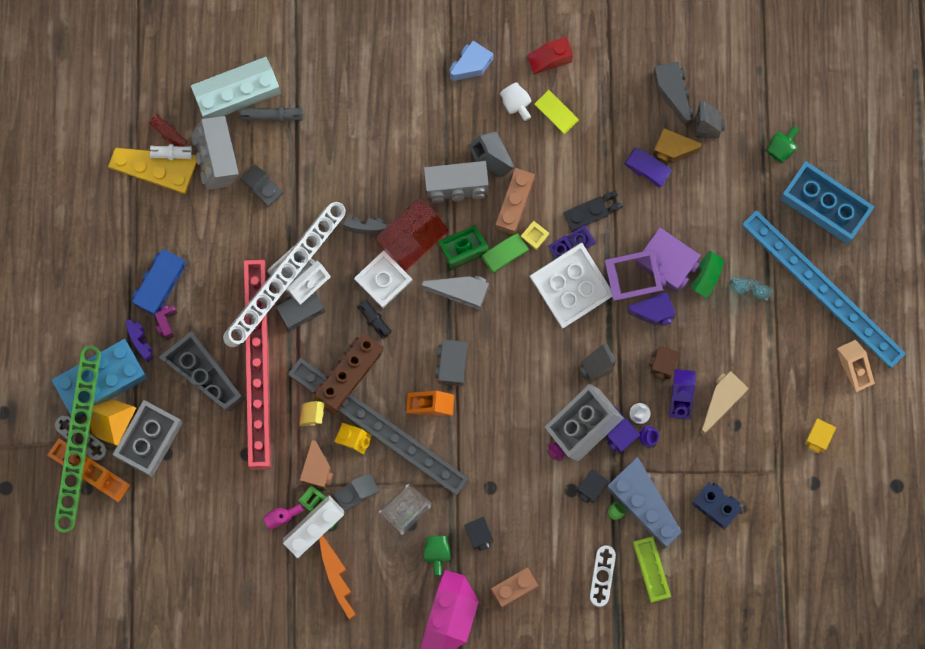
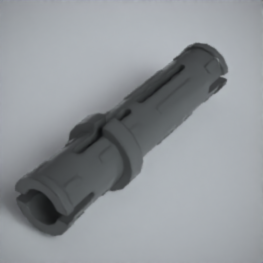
M284 106L279 108H241V121H303V108H284Z

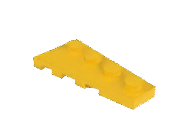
M115 148L108 165L109 169L186 195L197 166L196 155H192V159H174L169 161L166 158L150 159L151 151Z

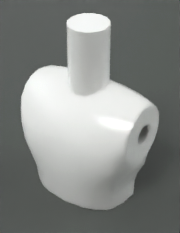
M514 83L500 92L503 104L509 114L519 112L524 121H528L531 118L525 108L531 103V98L518 83Z

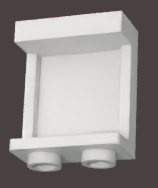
M291 249L267 270L270 276ZM294 254V260L301 263L300 257ZM310 258L286 288L285 292L301 305L331 276L321 263L315 262ZM281 270L282 276L288 278V272Z

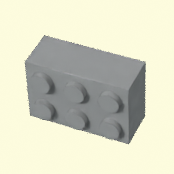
M225 116L201 119L191 135L192 143L197 148L196 161L202 170L200 173L201 182L205 184L206 190L230 187L239 173Z
M486 161L424 167L427 201L442 203L445 199L462 201L465 197L482 199L485 195H488L489 184Z
M589 384L545 428L569 458L580 461L624 418L599 388Z
M143 400L115 449L113 456L152 478L183 422Z

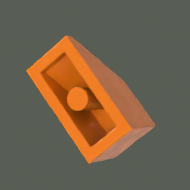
M436 390L413 392L407 395L406 414L438 417L453 415V394Z

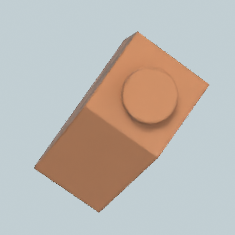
M312 440L300 481L307 485L326 489V485H331L333 473H330L331 468L317 442Z

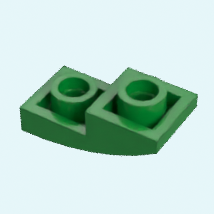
M709 250L698 266L702 271L690 287L705 298H708L719 279L724 259Z

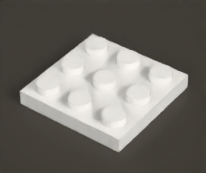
M579 243L529 275L561 328H565L612 297L611 288L583 243Z

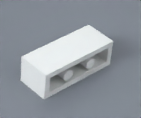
M330 495L327 496L283 538V544L299 558L344 516V510Z

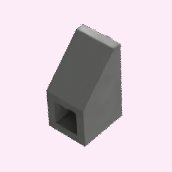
M497 132L480 135L468 145L476 162L486 161L487 170L499 177L505 176L515 168Z

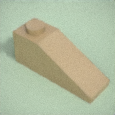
M731 371L727 375L723 373L715 381L717 385L713 391L700 432L703 436L749 389Z

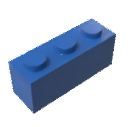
M162 249L161 253L158 252L152 261L153 267L150 271H146L142 278V286L140 289L137 288L132 296V303L135 307L154 317L159 312L158 310L163 307L187 265L184 259L165 249Z

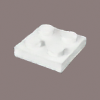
M382 251L354 278L382 309L413 281L385 251Z

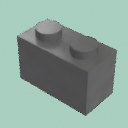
M315 292L301 305L293 298L286 297L279 301V305L276 306L289 332L325 313V309Z
M443 339L442 345H438L437 357H440L441 361L440 365H436L435 378H439V384L464 386L468 342Z

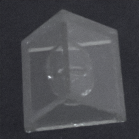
M408 483L379 513L402 536L431 508V502Z

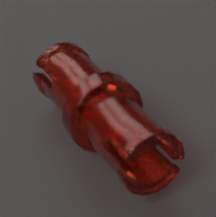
M158 114L152 118L153 121L149 122L151 126L162 134L164 140L167 139L174 146L185 147L188 143L186 139L175 131L176 128L173 125L170 126Z

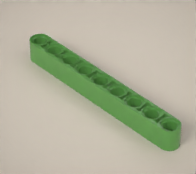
M94 346L85 347L80 356L55 517V527L63 533L74 528L77 517L101 362V352ZM88 350L96 351L97 357L94 361L86 359L85 355ZM87 370L92 371L94 375L93 380L90 382H85L82 378L83 373ZM83 391H87L90 394V400L87 403H82L79 400V395ZM79 412H84L87 415V421L84 424H79L76 421V415ZM76 433H81L84 437V441L80 445H76L73 442V436ZM72 454L80 456L81 461L79 465L73 466L70 464L69 458ZM69 475H74L77 478V484L74 487H70L66 483V478ZM65 496H71L74 499V504L71 508L64 506L63 499ZM62 517L70 519L71 525L69 528L64 529L60 526V519Z

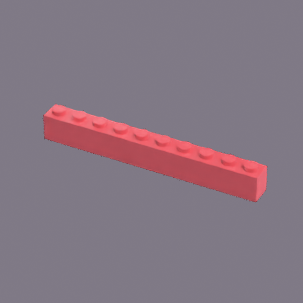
M265 260L244 261L245 307L267 281V265ZM257 300V307L264 309L263 303ZM267 312L246 339L248 467L250 470L271 469ZM245 316V323L251 325V319Z

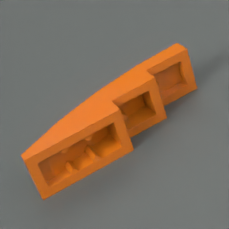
M59 438L47 456L63 466L67 443ZM72 454L69 458V462L73 466L79 465L81 461L78 454ZM86 456L82 479L119 503L130 487V484Z
M322 535L319 541L329 582L338 602L349 620L357 615L345 598L352 593L341 578V575L347 572V570Z

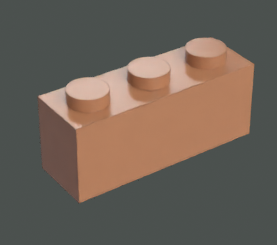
M515 168L496 222V231L511 236L516 234L534 183L535 174Z

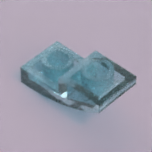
M733 276L729 282L731 289L735 293L746 296L751 289L753 295L761 300L765 299L768 301L774 292L769 286L749 278Z

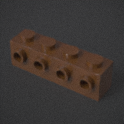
M365 333L360 338L356 337L350 345L351 350L341 355L336 369L331 368L326 375L327 380L325 383H320L313 392L315 394L314 401L323 402L324 410L333 416L382 355L384 347Z

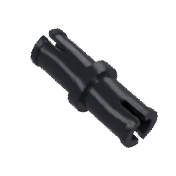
M363 300L360 303L361 306L358 305L357 309L367 319V324L372 326L379 334L380 338L385 339L392 333V330L382 320V315L375 311L368 300Z

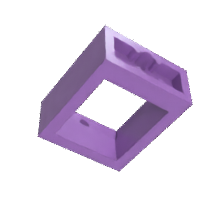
M654 249L605 260L613 301L664 291L663 286H666L664 273L660 274L658 267L662 265L660 253H655ZM650 256L656 286L622 293L616 263Z

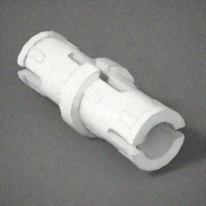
M169 144V146H150V159L166 158L169 161L174 159H192V146L180 147Z

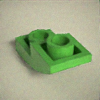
M517 233L487 251L481 258L493 274L509 265L511 261L527 253L529 248Z

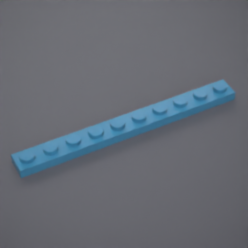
M757 210L741 225L887 367L891 369L906 354Z

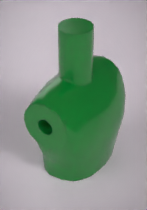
M792 126L786 135L777 131L765 151L776 161L783 163L786 159L790 158L798 147L793 138L797 135L799 129Z
M447 536L426 537L424 561L433 563V576H442V563L451 561V549Z

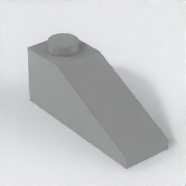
M468 276L423 281L422 289L481 310L489 289V283H486V279L475 276L473 278Z

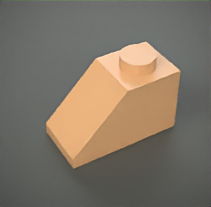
M856 340L837 348L841 364L856 392L875 384L867 353Z

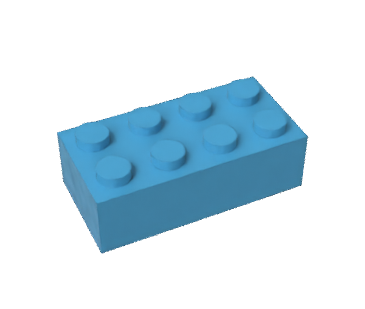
M807 161L802 165L780 198L781 201L847 245L850 244L875 207Z
M125 339L101 352L94 406L110 400L148 379ZM97 354L87 360L94 361L97 357ZM79 365L52 379L70 415L72 414ZM90 370L85 371L82 375L85 382L92 381L94 377L93 372ZM87 391L81 392L79 400L82 403H87L90 400V394ZM79 412L76 415V419L84 415L85 413Z

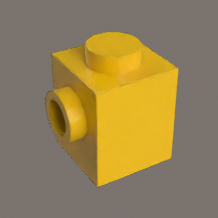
M817 418L804 444L808 445V449L815 453H823L827 449L837 427Z

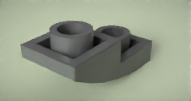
M346 217L343 224L344 230L358 234L380 235L388 232L386 222L377 217H374V219L368 218L366 225L358 218L352 217V219Z

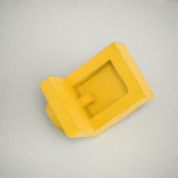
M342 423L334 442L364 454L370 444L372 435L361 428Z

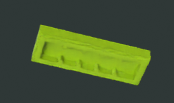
M651 536L633 541L650 603L671 598L654 537Z

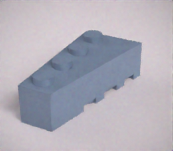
M638 457L607 486L606 489L625 507L664 549L682 533Z

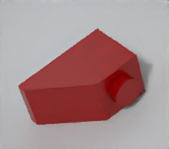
M567 37L544 44L528 54L527 57L533 74H537L572 63L573 54Z

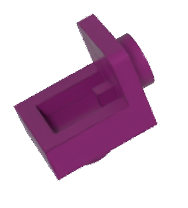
M167 305L160 308L159 312L155 314L158 320V324L155 325L160 336L164 335L166 340L174 337L166 318L177 314L174 306L170 307Z

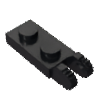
M613 191L602 197L599 196L563 212L571 231H576L584 225L587 226L623 208L622 202L615 203L608 208L604 204L618 196L617 192Z

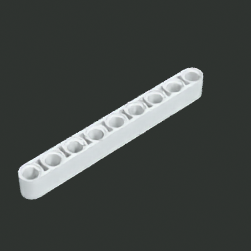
M333 202L320 213L226 330L223 340L227 346L237 347L247 339L345 215V207L341 203ZM330 209L337 212V217L331 215ZM318 224L324 226L325 232L319 230ZM306 239L312 241L313 248L306 244ZM294 254L300 257L301 263L294 260ZM281 270H286L288 272L289 277L284 278L281 274ZM269 285H273L276 288V294L269 291ZM257 300L263 303L264 309L257 307ZM244 316H248L251 319V325H247L244 322ZM231 332L238 334V341L232 339Z

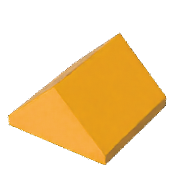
M113 399L95 405L93 407L90 427L92 435L97 439L118 446L136 408Z

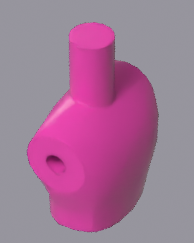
M301 504L289 510L276 508L264 516V521L267 527L272 530L288 524L293 516L303 512L304 509Z

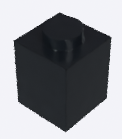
M592 469L577 488L578 497L587 504L589 501L593 504L609 481Z
M484 517L464 524L474 550L479 549V551H483L491 547L490 543H493L494 540Z

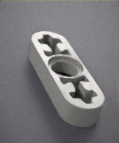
M61 416L56 420L55 428L68 440L69 431L67 429L61 430V422L66 423L71 418L69 416ZM76 433V434H74V436H73V442H74L76 445H80V444L76 443L75 438H76L77 434H79V433ZM89 433L88 446L90 443L96 448L101 446L100 451L102 454L100 456L98 454L93 456L94 451L88 447L86 455L94 461H101L107 455V448Z

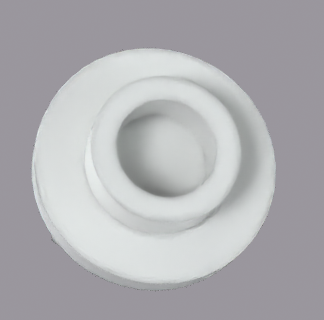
M637 403L631 407L629 414L634 423L644 424L649 420L651 413L647 405Z

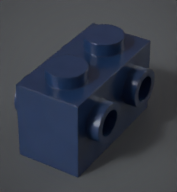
M708 482L692 502V505L725 530L742 509L739 506L740 502L734 497H727L722 493L724 490L718 484Z

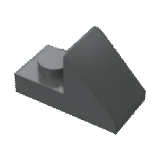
M256 165L240 178L268 207L284 194L268 177V174Z
M369 473L352 480L349 485L333 493L340 507L346 512L379 493L380 490Z

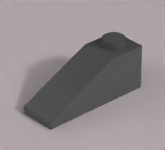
M700 101L695 115V137L719 138L721 131L725 130V119H721V112L706 101Z
M608 344L601 345L581 362L580 372L584 379L588 378L590 383L613 372L616 361Z

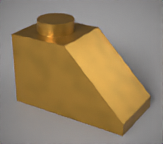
M664 128L653 156H656V159L663 163H673L698 153L702 143Z

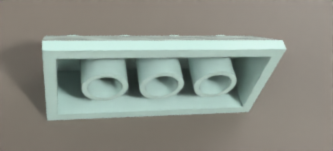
M267 57L191 85L204 119L225 116L241 108L281 94Z

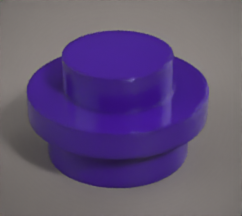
M645 426L641 430L640 442L642 445L650 447L658 442L659 432L653 426Z

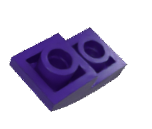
M634 148L624 163L638 176L644 175L657 187L663 186L672 171L665 164L639 148Z
M584 225L568 236L565 235L548 247L556 259L579 243H583L584 247L588 249L596 244L587 226Z
M128 319L126 325L132 342L147 362L151 361L154 358L150 353L153 349L145 341L141 343L145 338V335L142 333L145 329L137 321L133 323Z

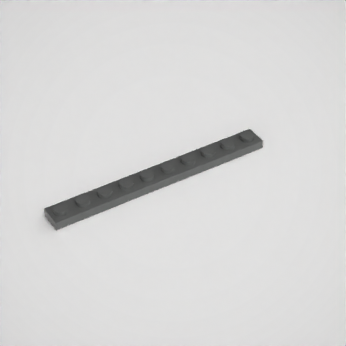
M302 358L297 361L288 373V376L312 393L320 383L324 384L327 380L323 373ZM352 394L338 410L457 496L469 480L464 474Z

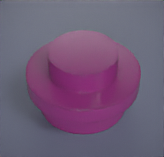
M550 442L548 444L547 452L553 460H563V456L566 453L558 443Z

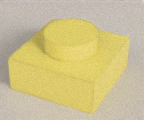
M533 221L521 235V238L537 251L550 233Z

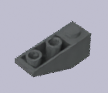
M679 62L655 66L653 73L658 93L685 126L690 125L691 118H693L692 106L688 107L687 103L689 91L688 87H684L683 80H685L684 68H680Z

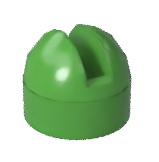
M617 501L608 509V515L613 520L621 519L627 513L625 507Z

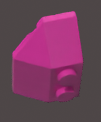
M444 570L420 649H456L467 643L479 601L464 575Z

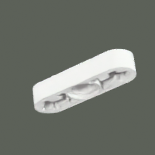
M602 546L596 553L590 591V602L596 607H603L609 601L616 556L614 549L610 546ZM605 550H608V554L612 555V558H608L606 564L611 565L610 569L604 566L598 567V563L603 564V557L600 556V553H604ZM604 570L608 573L609 579L606 582L597 580L596 575L599 571ZM595 584L598 586H608L607 590L604 588L602 590V596H605V600H602L601 603H597V599L593 598L599 591V587L594 588Z

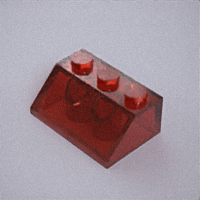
M419 197L375 239L376 244L406 272L449 230L437 213Z

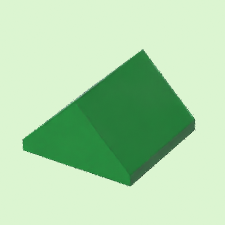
M475 225L438 241L450 270L481 258L488 251V245Z

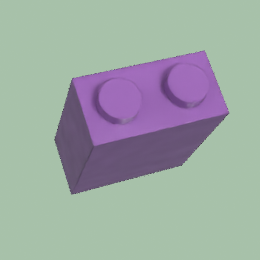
M659 228L643 251L654 249L655 253H660L662 265L658 266L660 274L664 273L666 286L677 292L679 288L683 290L689 279L687 276L689 273H695L698 269L701 255L662 228ZM650 256L637 259L635 265L654 277Z

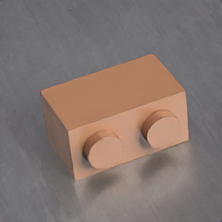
M527 567L491 588V592L502 609L537 589L539 585Z

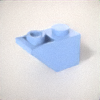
M472 41L470 45L467 44L461 52L462 57L460 60L454 61L449 69L451 71L450 79L457 81L482 76L493 60V53L475 41Z

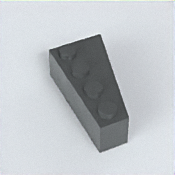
M192 331L159 356L160 359L225 410L231 411L246 399L199 336Z

